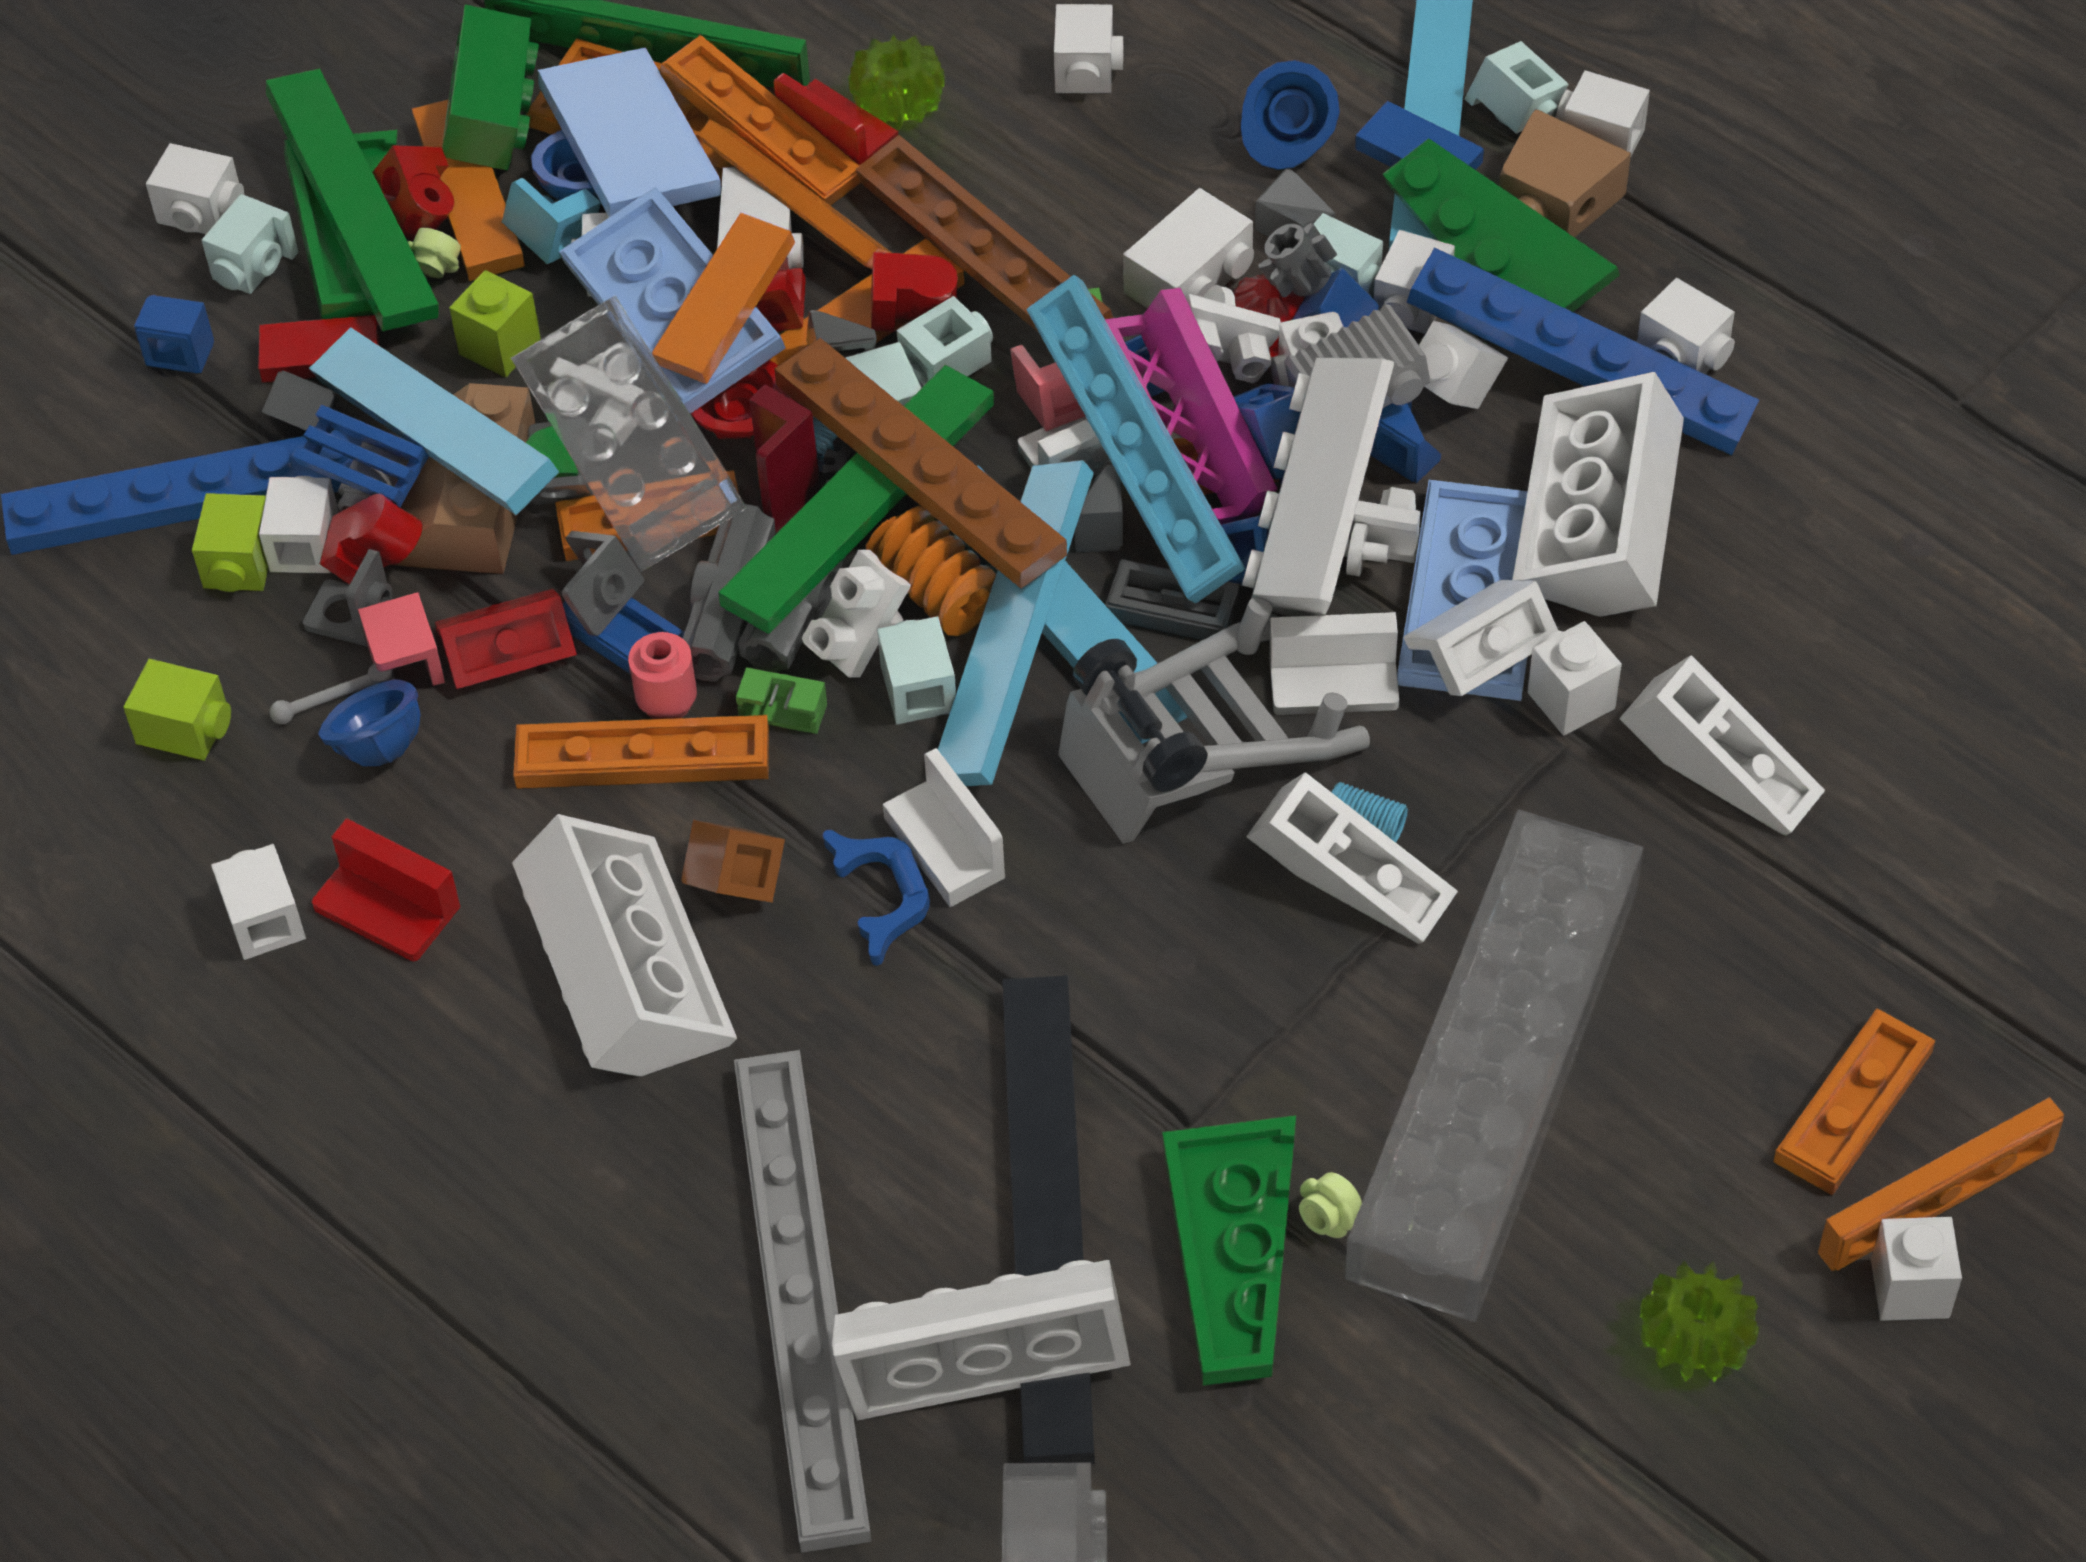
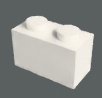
M1201 188L1197 189L1123 254L1124 294L1148 308L1160 290L1181 288L1185 298L1188 294L1204 297L1205 293L1212 286H1224L1232 278L1237 279L1248 270L1254 258L1253 221Z

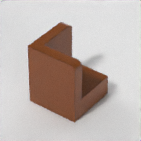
M693 820L681 877L682 883L715 893L772 903L785 839L747 829Z

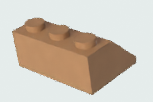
M469 383L453 394L525 443L529 439V426L536 424L529 388ZM428 457L400 507L421 520L423 525L422 533L413 551L407 558L395 566L504 574L518 514L514 515L446 467Z

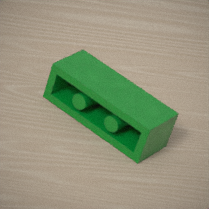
M465 4L455 46L442 140V149L446 158L508 171L513 148L524 150L530 116L521 115L520 112H529L534 88V79L525 78L524 76H533L539 43L529 41L531 18Z

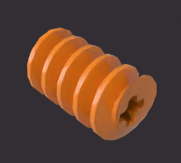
M922 506L912 508L902 515L891 517L873 532L866 544V550H871L888 570L911 584L907 592L909 597L919 607L924 608L925 613L930 618L938 616L941 628L947 635L959 636L968 633L982 619L996 577L995 572L988 565H980V558L973 551L965 550V544L958 536H950V530L940 521H934V516Z

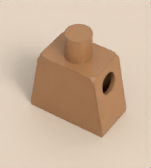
M1535 109L1502 168L1499 186L1573 237H1576L1625 195L1631 153Z

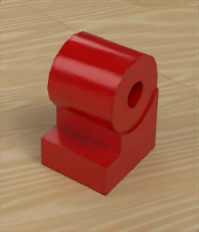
M393 145L372 172L405 238L414 241L420 228L437 230L454 208V196L449 187L440 180L441 175L449 166L442 147Z
M873 252L871 329L894 332L895 318L914 320L952 296L956 298L958 283L956 269L944 258L933 255Z
M379 493L372 495L332 516L319 564L351 584L369 549L380 552L383 568L389 564L396 565L407 558L419 541L423 527L422 522L398 507L384 495Z

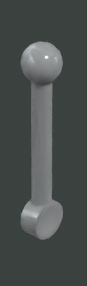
M373 664L369 668L368 674L290 703L284 700L276 701L270 707V718L277 724H287L296 713L374 684L394 680L393 670L381 672Z

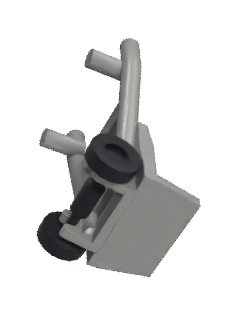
M1259 597L1250 599L1241 622L1217 632L1146 670L1134 673L1137 666V658L1125 641L1118 638L1108 639L1096 644L1087 650L1075 665L1073 678L1080 689L1070 692L1066 704L1058 756L1123 844L1135 840L1156 807L1196 796L1231 782L1235 773L1232 769L1327 761L1362 751L1369 747L1370 737L1364 726L1358 725L1337 732L1347 708V700L1342 695L1334 692L1324 695L1308 736L1288 738L1226 658L1227 655L1235 651L1246 655L1254 654L1260 642L1270 640V618L1277 616L1271 614L1272 605L1267 600ZM1200 669L1203 671L1255 739L1254 742H1241L1192 678L1191 674ZM1166 688L1209 746H1203L1195 734L1183 732L1155 693ZM1121 711L1142 739H1150L1146 747L1142 745L1118 712Z

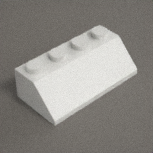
M1316 358L1310 376L1298 374L1289 407L1291 410L1301 412L1295 434L1283 432L1273 467L1285 470L1280 492L1276 493L1267 490L1258 523L1259 527L1269 529L1264 552L1251 550L1242 583L1243 586L1254 588L1251 599L1259 597L1271 603L1272 612L1296 617L1326 615L1391 378L1394 366L1393 361L1376 358Z
M1655 372L1544 396L1512 580L1536 581L1546 600L1598 617L1657 605L1684 418Z
M557 814L518 855L512 864L522 887L524 899L529 905L541 936L543 948L549 957L560 985L563 1000L568 1006L582 1042L583 1052L588 1058L591 1068L641 1077L729 1047L737 1039V1036L655 837Z
M1086 1260L1073 1261L1064 1264L1055 1271L1030 1276L1019 1274L1004 1275L994 1279L990 1284L961 1290L939 1288L927 1292L921 1298L892 1304L870 1302L857 1307L852 1312L835 1315L833 1355L857 1421L1021 1388L1020 1383L1089 1372L1091 1374L1131 1365L1117 1290L1109 1260L1095 1263Z

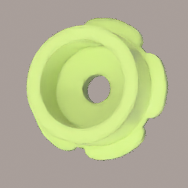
M420 228L414 241H408L424 275L442 278L445 272L454 273L458 270L459 261L457 258L461 245L449 235L431 228Z
M1326 1173L1318 1180L1309 1178L1300 1187V1194L1304 1197L1299 1205L1300 1215L1304 1223L1317 1234L1342 1238L1347 1234V1231L1354 1227V1221L1362 1213V1202L1358 1192L1346 1178L1337 1173Z

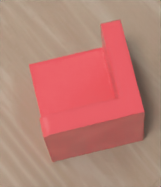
M1022 344L1010 349L1017 393L1045 431L1085 417L1056 362L1039 368Z
M418 592L358 609L369 653L378 671L383 672L424 660L432 685L436 686L445 683L437 646Z

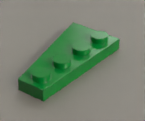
M398 130L353 134L372 172L391 147L397 145ZM288 139L284 140L285 162L321 320L374 315Z
M1429 138L1383 173L1388 186L1433 239L1455 246L1454 257L1571 312H1574L1620 276L1616 265Z
M1296 1115L1162 1132V1146L1203 1386L1272 1377Z

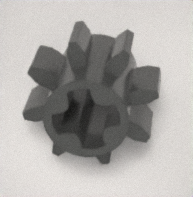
M1309 223L1304 229L1298 224H1287L1275 230L1267 239L1264 249L1269 259L1260 263L1259 269L1270 284L1276 287L1282 297H1287L1292 291L1298 296H1309L1318 292L1328 282L1331 276V268L1327 261L1336 257L1337 252L1326 236L1321 235L1313 223Z

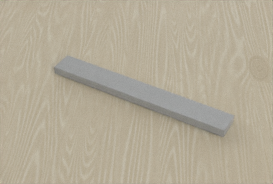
M800 1050L735 1059L734 1065L801 1553L872 1542L852 1405L833 1355L835 1315H838Z

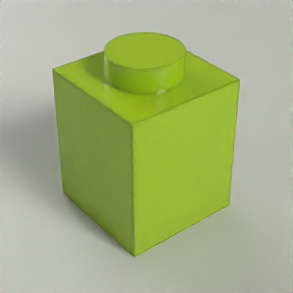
M484 270L449 307L459 355L505 378L541 340L533 294L487 270Z
M205 494L192 548L203 588L218 589L225 592L264 590L268 564L259 532L266 496Z
M148 659L123 706L136 744L205 761L215 740L221 739L225 735L231 719V707L226 702L218 675L153 659Z

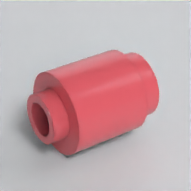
M657 632L642 637L632 646L628 657L636 703L652 719L682 718L690 710L697 695L690 647L684 639L668 632Z

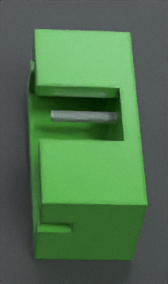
M746 667L736 695L738 715H767L769 725L817 734L827 707L825 682Z

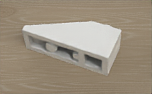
M1692 655L1654 677L1620 717V720L1664 764L1784 836L1790 834L1825 791Z
M1306 772L1281 787L1247 835L1248 839L1299 878L1418 944L1424 942L1458 892Z

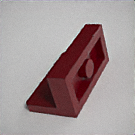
M764 384L749 401L763 513L774 518L777 533L821 490L812 411Z

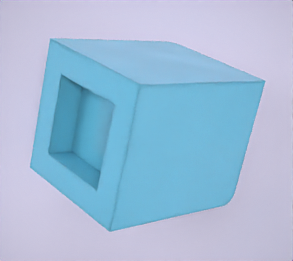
M520 178L511 183L502 223L546 264L562 258L559 251L571 244L572 238H580L582 236V214L598 213L601 202L586 188L554 202L549 196H542L525 179Z

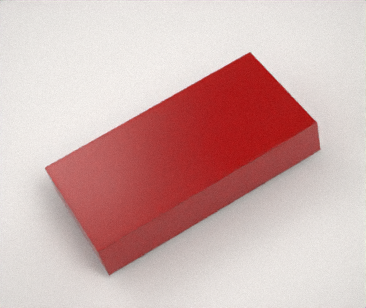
M375 315L259 325L258 369L262 383L274 382L278 372L282 373L283 370L303 379L316 378L309 368L350 327L380 346V327Z

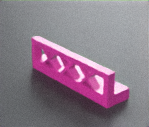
M1181 288L1160 290L1142 315L1105 319L1170 436L1174 432L1193 443L1198 454L1196 461L1182 453L1181 455L1196 482L1217 494L1223 507L1212 510L1220 524L1223 525L1256 517L1263 508L1267 490L1276 492L1278 488ZM1141 334L1150 353L1149 360L1147 361L1128 350L1123 337ZM1148 382L1169 393L1174 404L1172 411L1152 400L1146 388Z

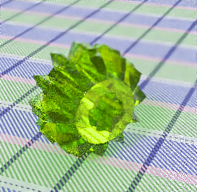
M893 33L887 42L883 43L871 38L867 50L855 51V59L852 62L853 66L850 68L851 74L848 76L849 92L852 93L853 100H855V104L858 107L863 108L883 122L888 120L894 121L899 129L904 120L911 119L922 123L926 112L938 111L945 79L944 69L941 68V62L938 61V56L935 54L933 46H921L916 35L906 41H899Z
M1685 1261L1677 1267L1675 1278L1659 1273L1658 1277L1653 1281L1652 1294H1647L1646 1298H1643L1641 1302L1639 1316L1642 1318V1322L1645 1323L1642 1325L1640 1335L1643 1347L1657 1348L1655 1361L1659 1369L1675 1362L1680 1364V1373L1684 1382L1694 1375L1695 1369H1703L1713 1383L1721 1377L1724 1365L1739 1370L1745 1363L1747 1349L1756 1344L1759 1333V1326L1753 1320L1758 1309L1755 1296L1741 1294L1743 1283L1739 1274L1723 1281L1717 1278L1718 1271L1714 1261L1706 1266L1703 1274H1695ZM1692 1320H1701V1321L1705 1322L1706 1324H1704V1323H1697V1322L1692 1321Z

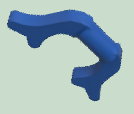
M826 830L823 833L825 847L835 856L833 863L837 876L845 877L855 868L870 862H882L891 868L903 897L901 906L890 914L880 917H861L857 922L860 935L869 941L871 963L875 966L881 965L890 944L898 936L925 918L930 908L928 889L914 859L912 850L905 842L893 837L861 840L850 839L839 835L833 830Z

